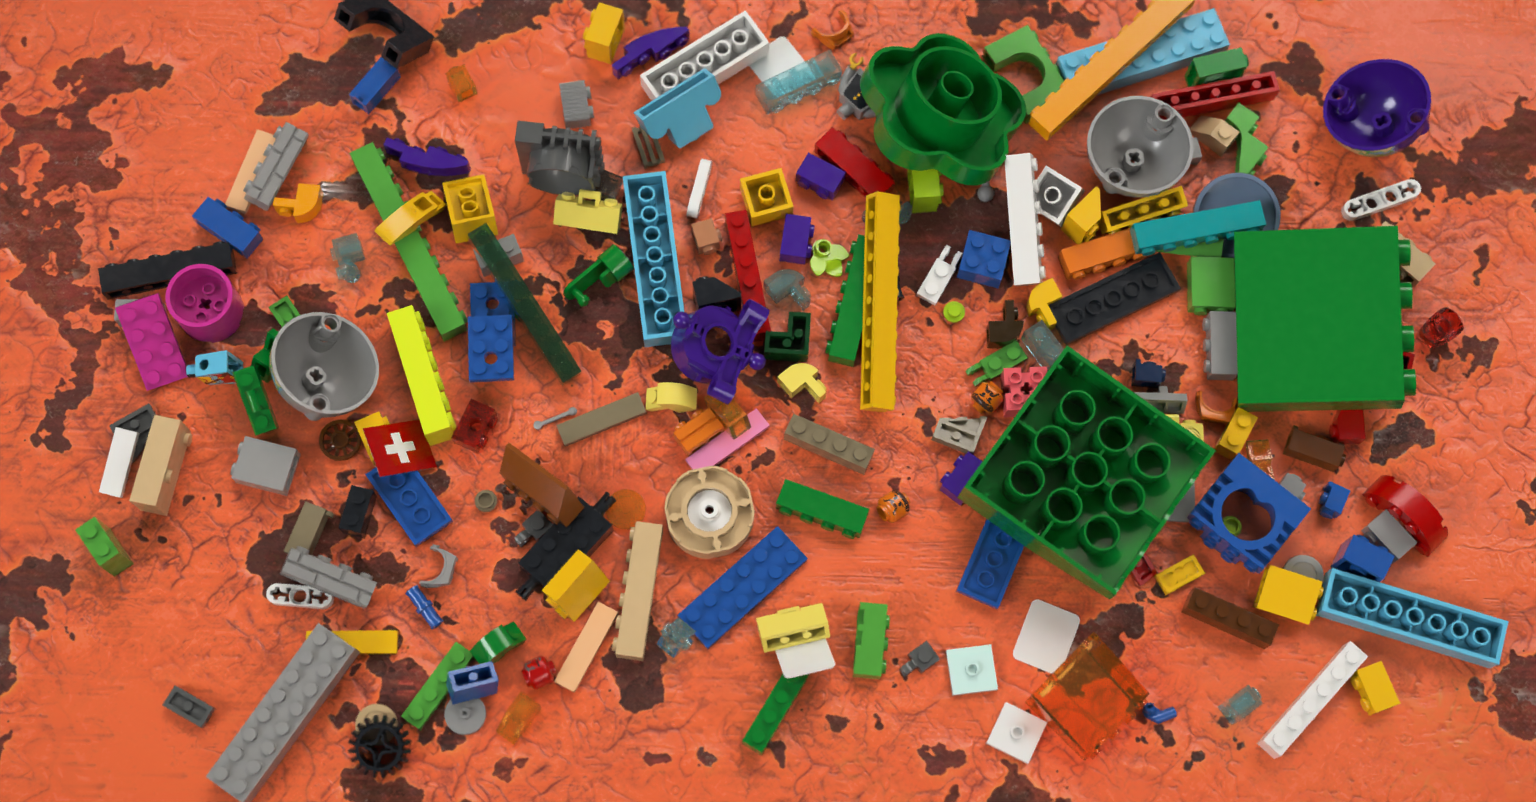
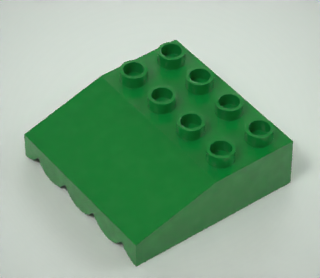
M1067 345L957 498L1026 548L1110 600L1117 594L1125 579L1138 564L1150 543L1168 521L1175 507L1191 488L1200 471L1216 450Z

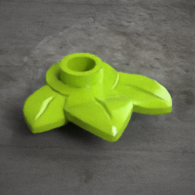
M820 239L815 241L812 246L813 256L810 260V267L816 276H820L825 271L830 276L840 277L843 271L841 261L847 259L850 255L843 246L831 244L826 239ZM819 248L824 249L825 253L819 251Z

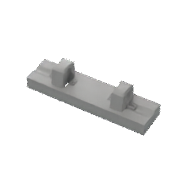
M1159 386L1157 393L1134 392L1162 413L1184 414L1188 401L1187 394L1168 393L1167 386Z

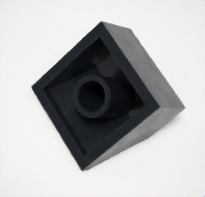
M703 276L692 282L696 310L710 305L722 308L728 306L731 308V312L741 310V293L717 278Z

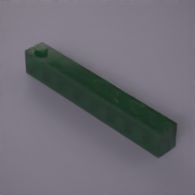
M487 223L468 233L467 239L561 385L580 375L581 369Z

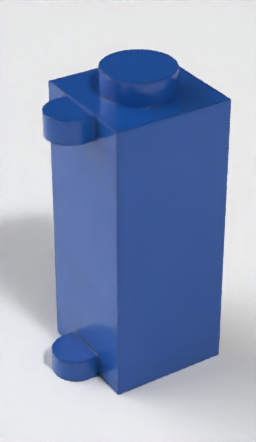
M380 57L350 92L349 96L352 103L367 114H370L401 78L399 70Z

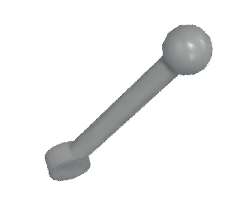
M571 407L569 411L542 422L535 421L533 426L536 430H541L546 424L568 415H575L577 409Z

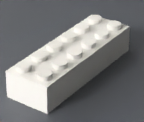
M745 10L641 74V87L651 101L704 68L712 73L717 83L720 84L769 53V41Z

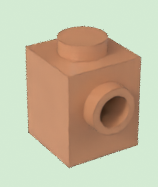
M713 219L691 224L698 254L710 255L715 253L719 249V242L722 241L720 229H715Z

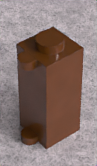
M1293 425L1288 435L1283 451L1284 455L1332 472L1339 466L1342 467L1346 455L1343 454L1345 443L1339 442L1337 444L1298 430V427Z

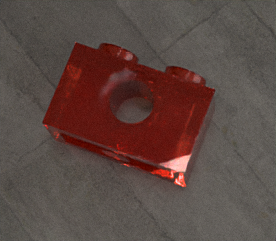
M471 399L451 437L453 442L478 454L480 448L484 449L488 442L487 434L489 430H493L498 422L496 410ZM475 423L482 424L481 429L478 431H472L471 427Z

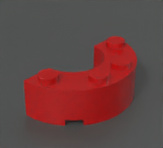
M1380 476L1362 494L1366 502L1378 510L1387 509L1394 518L1401 520L1407 531L1411 533L1417 542L1415 549L1420 554L1429 557L1448 536L1447 527L1443 528L1441 524L1444 519L1431 502L1415 488L1404 481L1401 484L1395 482V477Z

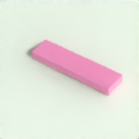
M756 408L687 457L685 461L692 470L716 466L768 429L770 425Z

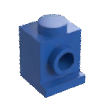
M1329 481L1323 487L1324 492L1318 502L1321 504L1319 512L1325 518L1335 519L1342 513L1351 490Z

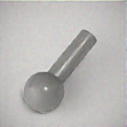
M990 181L981 184V187L978 189L977 196L983 202H989L994 197V190L990 186Z

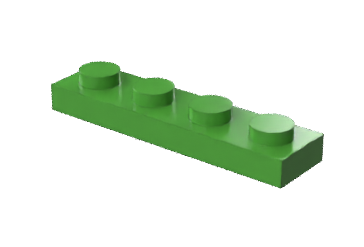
M455 642L401 717L421 731L448 694L446 686L447 673L466 668L474 658L472 653Z

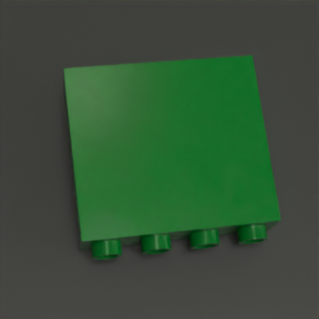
M1398 226L1234 232L1238 407L1247 412L1401 409L1405 396L1416 395L1415 369L1403 368V352H1414L1413 325L1402 326L1401 309H1412V283L1400 282L1399 266H1410L1411 246L1410 239L1398 240Z

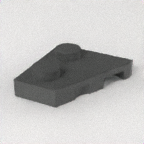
M149 403L109 425L113 433L116 427L139 433L132 463L136 461L145 448L154 415H156Z

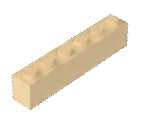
M636 521L635 527H631L629 540L633 541L632 549H628L626 555L629 569L624 571L622 584L626 585L625 593L620 594L619 606L623 608L622 614L617 615L616 629H619L618 638L614 637L612 651H616V658L644 660L663 535V525Z

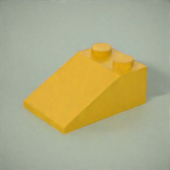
M484 174L442 183L456 244L498 235L495 215Z

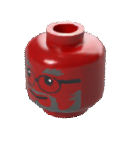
M544 656L527 661L524 664V669L521 670L527 687L531 686L535 690L552 684L554 681L553 674L557 673L552 660L547 662Z

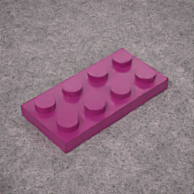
M159 293L115 307L147 391L188 377L186 362Z

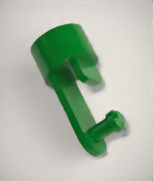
M613 244L597 257L598 260L566 286L563 294L568 300L576 298L581 307L586 306L589 303V297L582 292L595 281L600 279L602 284L609 288L613 283L621 281L634 270V266L629 258L617 245Z

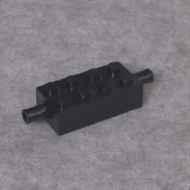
M605 492L594 506H590L578 496L577 498L584 506V509L567 528L560 522L557 525L554 523L518 562L520 568L528 574L529 578L515 591L516 594L522 597L524 601H527L529 596L538 587L544 588L577 550L590 557L614 531L612 524L603 515L616 502V499L613 496L610 497L608 492Z

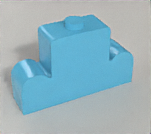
M704 68L633 113L642 130L650 137L659 139L667 134L669 140L677 147L682 148L713 128L714 125L705 106L716 104L721 98V90L715 76Z

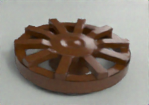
M335 420L328 423L322 429L319 436V445L322 452L328 458L334 461L348 460L358 453L361 446V436L357 427L350 421ZM338 424H344L342 431L338 430ZM348 425L353 429L346 434L345 432ZM332 426L334 427V430H335V432H334L333 434L327 431V430H329ZM356 432L357 438H349V436ZM324 435L330 436L331 440H324ZM349 442H357V444L353 447ZM332 443V446L325 450L324 444ZM348 447L353 451L347 454L345 448ZM334 448H336L335 456L329 454ZM341 449L343 450L344 456H338Z

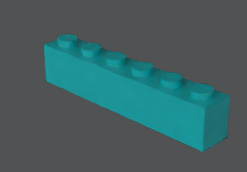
M1258 200L1134 223L1130 229L1135 254L1148 256L1158 250H1164V252L1173 251L1179 246L1191 248L1201 242L1212 244L1222 238L1233 240L1234 232L1262 231L1266 226L1261 202Z

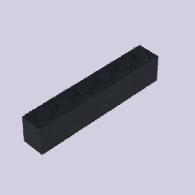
M220 241L215 242L212 246H195L191 250H175L167 255H151L147 259L142 260L130 259L123 264L110 263L103 268H98L101 291L109 300L167 288L177 272L194 264L215 266L223 271L226 276L237 274L234 250L229 242Z

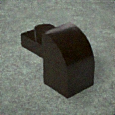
M1005 300L1003 304V321L988 322L986 327L987 348H1003L1018 339L1024 321H1015L1018 320V308L1014 307V300Z

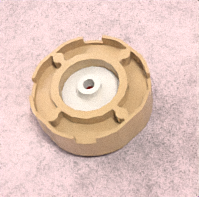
M708 466L687 471L677 479L665 500L664 508L669 534L680 549L692 556L710 559L729 555L739 549L751 533L755 511L750 489L741 478L725 468Z

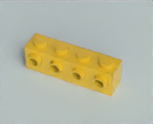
M1179 186L1158 195L1145 197L1102 211L1101 219L1098 223L1101 234H1112L1121 231V228L1127 226L1131 228L1134 223L1161 219V215L1167 213L1169 217L1182 213L1181 209L1188 206L1183 188Z

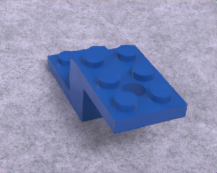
M514 281L470 283L471 316L468 317L469 382L514 381V346H516ZM490 300H497L499 305L495 309H489L487 303ZM489 354H494L497 356V361L493 364H488L485 362V358Z

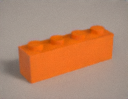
M1131 228L1062 249L1058 259L1066 279L1073 278L1074 280H1079L1088 273H1101L1107 267L1113 265L1114 267H1120L1126 261L1132 259L1139 261L1146 256L1135 254L1130 234Z

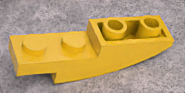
M432 190L426 194L422 192L392 213L375 229V232L391 246L414 232L420 224L442 212L447 204Z

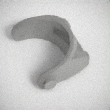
M433 544V546H430V550L442 554L444 567L441 574L434 580H420L419 584L424 588L451 585L456 561L458 562V558L455 555Z

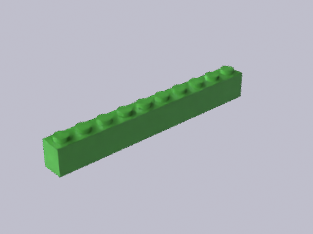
M372 142L350 152V156L384 221L408 201H402L400 196L404 195L398 183H393L391 178L395 176L389 165L385 167L382 160L386 158L380 147L376 149ZM419 225L414 232L394 244L443 341H446L467 331L465 323L468 320L463 310L458 311L456 305L459 302L454 292L449 293L447 286L450 284L445 274L440 275L437 268L440 267V264L435 255L430 256L428 250L431 247L426 237L421 238L419 232L422 229Z

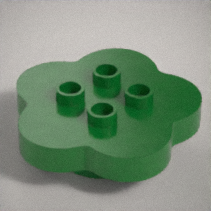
M937 33L922 38L913 48L891 46L880 49L872 56L860 79L862 96L876 114L874 138L880 151L891 162L900 167L915 171L935 169L949 179L964 185H981L994 177L1005 161V155H1008V142L1014 136L1026 115L1025 101L1019 90L1004 77L993 73L969 44L948 34Z

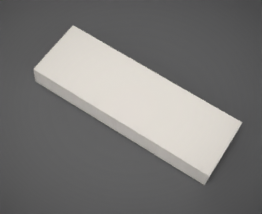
M119 427L115 428L99 489L100 493L123 498L139 437L138 432Z

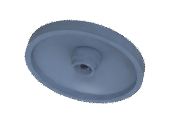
M1230 173L1215 178L1199 193L1193 208L1194 213L1260 200L1266 221V226L1262 231L1278 230L1281 218L1279 202L1273 190L1261 179L1246 173ZM1224 238L1221 257L1234 258V239L1227 240V238Z

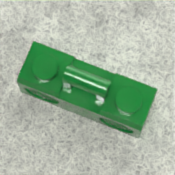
M257 365L232 372L255 436L278 428L279 426Z

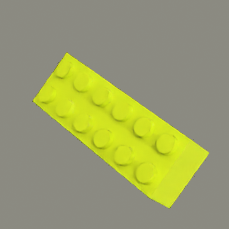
M412 305L388 312L387 316L420 423L429 445L432 446L456 438L454 431L457 430V426L452 413L447 412L451 410L445 391L441 392L445 388L439 372L436 371L439 369L432 351H430L432 346L426 331H424L426 327L420 312H415Z

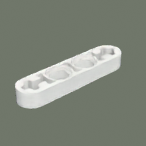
M1408 179L1351 199L1342 207V216L1348 221H1355L1412 201L1421 192V186L1416 180ZM1407 187H1409V189H1414L1413 193H1411V191L1405 192L1403 195L1401 194V192L1405 191ZM1387 192L1394 193L1396 200H1387L1385 194ZM1366 200H1375L1377 203V207H1368L1366 204ZM1361 205V208H1359L1355 213L1348 211L1350 207L1352 209H1355Z

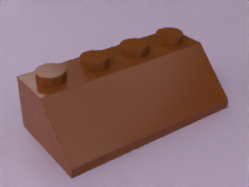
M508 443L506 445L500 474L505 479L504 485L511 491L515 489L519 491L517 494L524 501L528 502L531 500L533 507L540 513L547 512V517L557 525L560 522L567 528L584 509L582 503L566 484L512 444Z

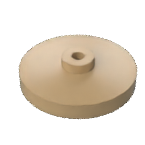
M383 704L366 706L358 714L355 723L356 731H359L357 725L362 723L366 727L364 720L367 717L373 723L374 715L379 716L380 722H382V717L387 715V723L396 718L394 726H398L397 717L393 710ZM379 728L366 732L362 740L376 739ZM386 730L387 739L390 741L394 735ZM380 739L379 742H378L376 745H374V746L383 745V742H381V739Z

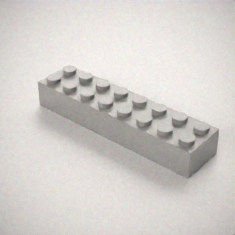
M318 623L206 777L240 802H252L357 658L360 651Z

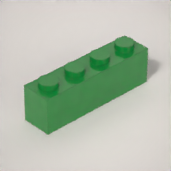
M787 479L783 483L776 502V509H779V513L786 516L796 515L800 517L801 521L812 524V522L821 524V528L827 531L835 529L850 539L860 538L869 512L868 508Z
M783 674L781 675L743 738L742 744L762 756L807 681L809 674L793 678H786Z

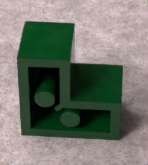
M789 312L788 332L766 331L765 360L808 362L811 313Z

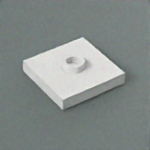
M1005 702L986 744L1028 764L1047 722Z

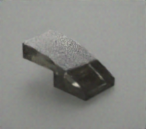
M606 170L603 171L600 187H596L595 190L601 192L602 201H605L607 198L616 199L623 184V177Z

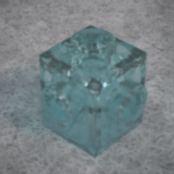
M678 617L673 623L667 622L662 628V635L656 645L672 658H675L682 650L686 652L694 642L692 637L696 631Z

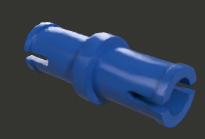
M418 585L413 586L405 593L417 608L416 612L418 615L421 614L432 630L444 622L432 607V601L427 600Z

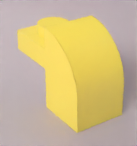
M794 364L777 377V383L790 398H793L803 388L818 403L826 398L825 385L819 379L815 380L818 377L819 370L810 364Z
M672 382L658 383L657 387L647 388L646 410L648 411L670 409L681 413L696 410L697 388Z

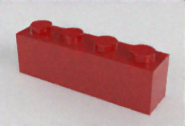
M832 127L815 143L814 152L822 160L845 171V180L865 198L866 195L877 191L891 193L895 184L893 177L889 173L881 171L872 158L868 159L862 154L863 152L856 144L852 145L842 131H837Z

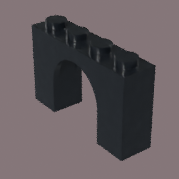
M344 0L338 4L334 20L349 32L369 23L383 25L392 30L397 36L386 41L381 57L396 69L429 53L434 39L431 33L388 0Z

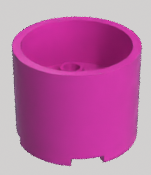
M194 264L183 268L173 276L166 289V305L170 314L188 336L194 340L215 343L230 337L239 328L244 304L241 296L223 271L208 264Z

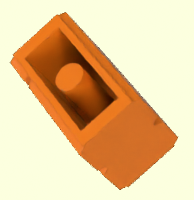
M709 407L705 410L703 408L697 410L692 415L693 419L687 423L682 421L674 428L673 437L688 457L724 432V426Z

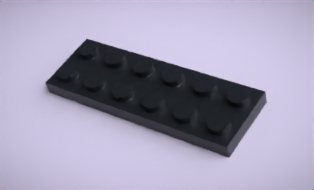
M1159 252L1048 306L1057 321L1056 329L1065 345H1069L1179 292L1181 288Z

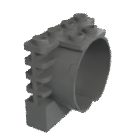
M517 122L515 135L516 149L522 173L527 174L530 186L557 195L563 192L579 195L580 189L595 191L596 187H600L605 162H603L601 137H598L597 130H592L590 137L584 134V129L580 128L578 132L571 130L570 127L560 129L557 126H552V128L545 129L544 123Z

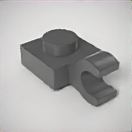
M537 510L522 523L525 530L514 538L515 542L520 547H523L532 537L538 541L553 524L543 513Z
M926 641L908 654L911 660L901 666L899 671L904 677L916 668L922 673L938 662L940 658Z

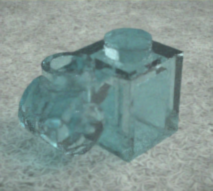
M357 233L331 240L333 248H330L333 261L337 260L339 267L335 268L338 279L346 280L349 283L357 282L361 275L357 265L353 263L365 260L361 241Z

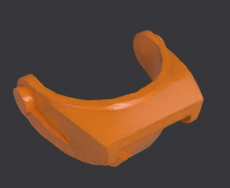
M844 10L838 11L845 23V27L838 33L826 35L820 33L816 28L811 29L812 36L819 39L826 47L835 50L854 37L849 18Z
M1202 391L1196 392L1195 395L1196 409L1200 419L1204 420V422L1215 424L1223 422L1224 425H1227L1234 414L1235 407H1238L1237 398H1233L1230 409L1227 411H1216L1204 403Z

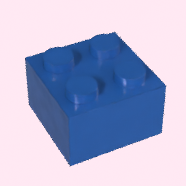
M969 230L957 278L999 288L1011 240Z
M1353 535L1341 544L1331 567L1381 582L1384 580L1395 556L1390 554L1387 548L1369 543V539L1366 537Z

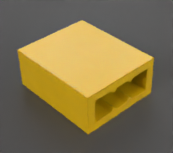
M577 550L542 591L547 596L546 602L555 609L558 615L563 619L569 617L575 622L608 585L610 580L592 559L580 550Z
M1267 564L1253 607L1309 625L1310 621L1315 619L1317 613L1315 604L1317 599H1321L1324 587L1321 586L1322 581Z

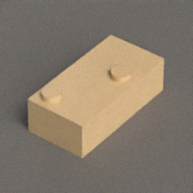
M154 415L129 499L141 511L164 516L168 514L186 448L192 442L191 431L181 420Z

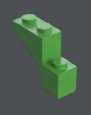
M1240 103L1235 106L1225 122L1239 131L1235 139L1237 143L1235 173L1254 175L1256 172L1253 170L1254 167L1262 165L1267 158L1265 152L1269 147L1252 136L1258 128L1256 122L1259 116Z

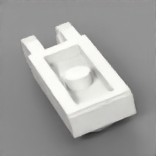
M948 245L945 246L940 257L936 259L916 295L933 305L937 304L963 254L958 251L951 265L944 262L951 248Z

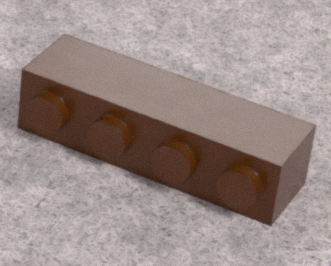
M1196 587L1189 592L1181 611L1264 650L1271 646L1279 627L1277 623Z

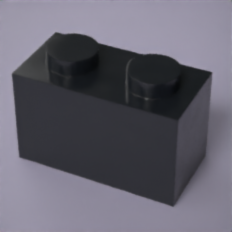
M351 485L338 527L343 534L365 539L377 495L373 490Z

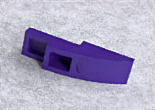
M673 27L654 31L625 45V56L612 64L614 76L617 79H620L622 76H628L639 64L643 65L648 62L651 56L656 62L660 59H666L677 47L681 48L687 44L690 39L688 27Z
M386 138L383 144L386 153L400 158L399 161L402 168L413 172L434 176H453L466 174L471 170L467 158L456 154V156L449 154L442 147L434 148L429 146L425 153L422 148L417 146L412 148L397 138H394V140Z

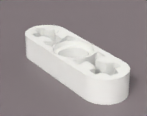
M701 159L687 209V216L698 218L712 167V161Z
M275 583L269 586L266 592L267 599L272 604L278 606L327 609L334 601V596L325 593L328 600H324L323 604L318 599H312V603H310L311 591L317 597H321L324 592L303 585ZM277 589H280L283 594H289L290 601H287L288 598L286 596H279L278 600H276L272 594L276 593ZM300 590L305 591L306 599L303 602H296L294 600L295 593Z

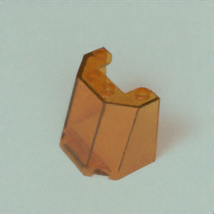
M1093 631L1025 703L1042 720L1046 721L1047 725L1083 760H1086L1088 757L1094 759L1102 750L1100 746L1108 738L1113 740L1121 732L1119 726L1124 721L1128 724L1137 715L1134 711L1136 709L1140 711L1147 704L1146 697L1150 693Z

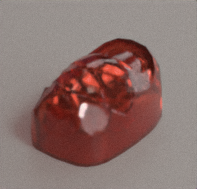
M1445 307L1433 314L1422 325L1418 335L1426 346L1436 348L1457 337L1464 330L1462 319L1454 310Z

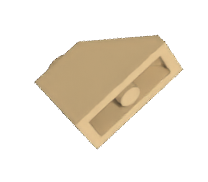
M1202 115L1190 128L1192 136L1197 137L1200 142L1221 157L1239 134V131L1224 120Z

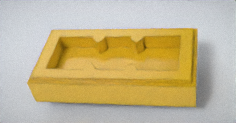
M1193 554L1156 574L1154 577L1164 594L1168 595L1203 576L1205 572Z

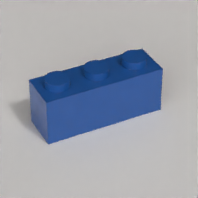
M208 196L192 215L193 219L199 226L219 240L229 242L236 252L248 259L263 241L260 228L252 222L247 224L238 212L233 210L231 213L226 209L227 206L219 199L214 201Z

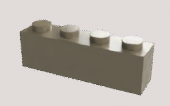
M794 413L784 433V440L865 475L875 450Z

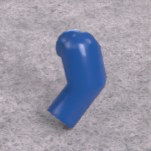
M1146 703L1142 711L1147 719L1157 724L1177 717L1173 706L1161 711L1153 703Z

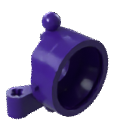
M749 299L744 304L739 317L732 313L731 308L728 306L722 308L713 305L703 307L690 314L686 312L676 313L673 317V323L676 327L671 338V351L677 367L691 380L709 384L708 395L725 404H729L736 393L737 378L740 371L748 363L753 370H761L765 366V357L760 353H753L754 344L752 343L758 330L767 320L770 310ZM711 328H721L730 337V350L726 355L716 356L708 350L705 338Z

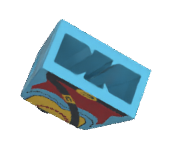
M227 350L200 354L195 357V364L187 365L186 373L188 378L196 377L208 385L235 384L232 372L243 369V361Z

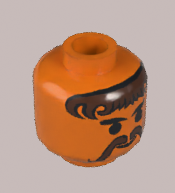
M992 381L989 383L982 382L971 395V399L974 401L972 406L981 414L984 411L992 414L1004 401L1002 396L1004 392Z
M892 490L878 499V506L876 507L877 513L883 521L895 523L909 514L910 499L905 493Z

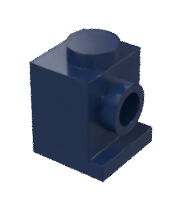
M1136 359L1132 365L1131 386L1158 388L1165 381L1166 370L1162 369V365H1156L1155 362H1144L1141 364V359Z

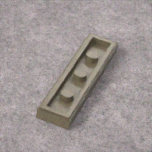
M637 392L556 426L566 447L647 414Z

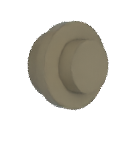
M482 490L475 497V505L482 512H490L497 505V497L490 490Z

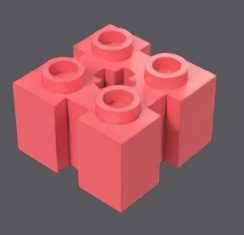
M1047 366L1029 367L1026 373H1021V367L1003 368L1000 375L1001 388L1003 392H1007L1003 401L1004 417H1015L1048 372ZM1022 389L1029 391V394H1024L1025 391H1022Z

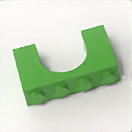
M1028 25L984 47L982 56L993 72L1017 61L1031 63L1040 71L1042 84L1022 95L1026 105L1024 123H1028L1031 118V111L1038 105L1041 107L1050 93H1056L1061 89L1060 85L1064 80L1060 76L1058 66L1051 62L1047 49L1041 46L1038 35Z

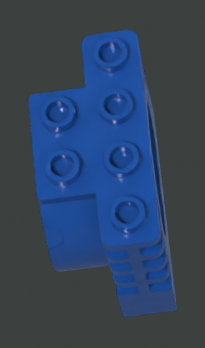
M1238 453L1187 516V519L1192 527L1203 531L1200 535L1203 543L1210 549H1216L1220 552V556L1226 562L1236 564L1242 561L1248 571L1259 574L1311 508ZM1235 491L1243 492L1250 497L1253 505H1259L1268 511L1271 518V530L1265 537L1254 541H1247L1235 537L1227 530L1222 520L1221 511L1222 505L1229 494Z

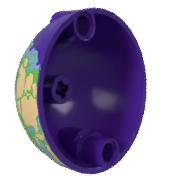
M1377 59L1358 64L1344 72L1331 85L1324 100L1323 118L1330 134L1341 146L1361 156L1383 157L1395 154L1407 148L1419 136L1428 132L1430 128L1428 121L1431 112L1429 84L1416 68L1402 61Z

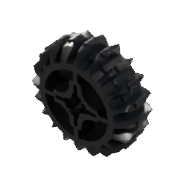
M374 715L373 723L367 717L364 720L366 727L359 723L357 725L359 731L353 730L351 733L357 739H350L348 741L350 745L355 746L348 750V753H356V756L351 758V762L359 760L360 763L356 766V769L359 770L362 766L366 767L363 772L364 775H367L372 770L373 778L377 777L378 771H380L382 778L386 777V770L391 775H394V766L401 770L403 765L400 761L405 763L408 761L407 756L403 754L411 753V749L405 747V745L412 743L411 739L404 740V737L409 732H400L404 726L403 723L397 727L394 726L396 718L387 723V715L382 717V722L379 721L378 715ZM379 728L376 739L362 740L366 732ZM386 730L395 736L398 746L388 741ZM381 739L385 748L379 754L374 745ZM362 747L372 752L374 762L369 761L365 757ZM397 753L393 761L387 764H380L383 754Z

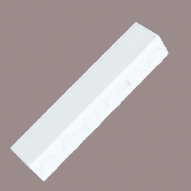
M1031 153L1005 155L1014 285H1037L1042 283L1043 279H1046V269L1041 264V257H1044V246L1040 244L1039 236L1043 235L1042 223H1038V214H1041V204L1036 199V193L1039 192L1038 179L1035 180L1034 171H1038L1037 158H1033Z
M1351 641L1344 644L1257 744L1273 759L1280 757L1368 656Z

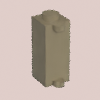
M305 502L284 552L288 555L291 548L296 549L297 546L310 550L309 555H313L328 518H333L334 513Z

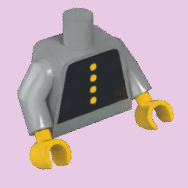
M853 53L850 56L851 65H848L844 71L838 89L840 94L839 101L842 106L837 110V114L843 120L851 114L858 120L876 117L874 111L864 100L860 90V79L864 71L861 68L857 70L856 67L864 63V57H861L860 61L856 63L854 58L857 53Z

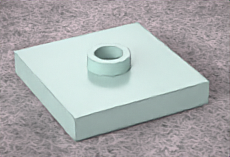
M991 644L946 650L952 696L998 690Z

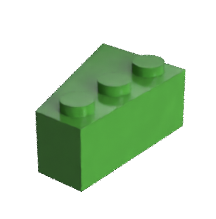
M860 602L857 613L853 677L880 680L881 673H886V660H883V651H887L888 638L885 637V629H889L890 615H887L888 604Z

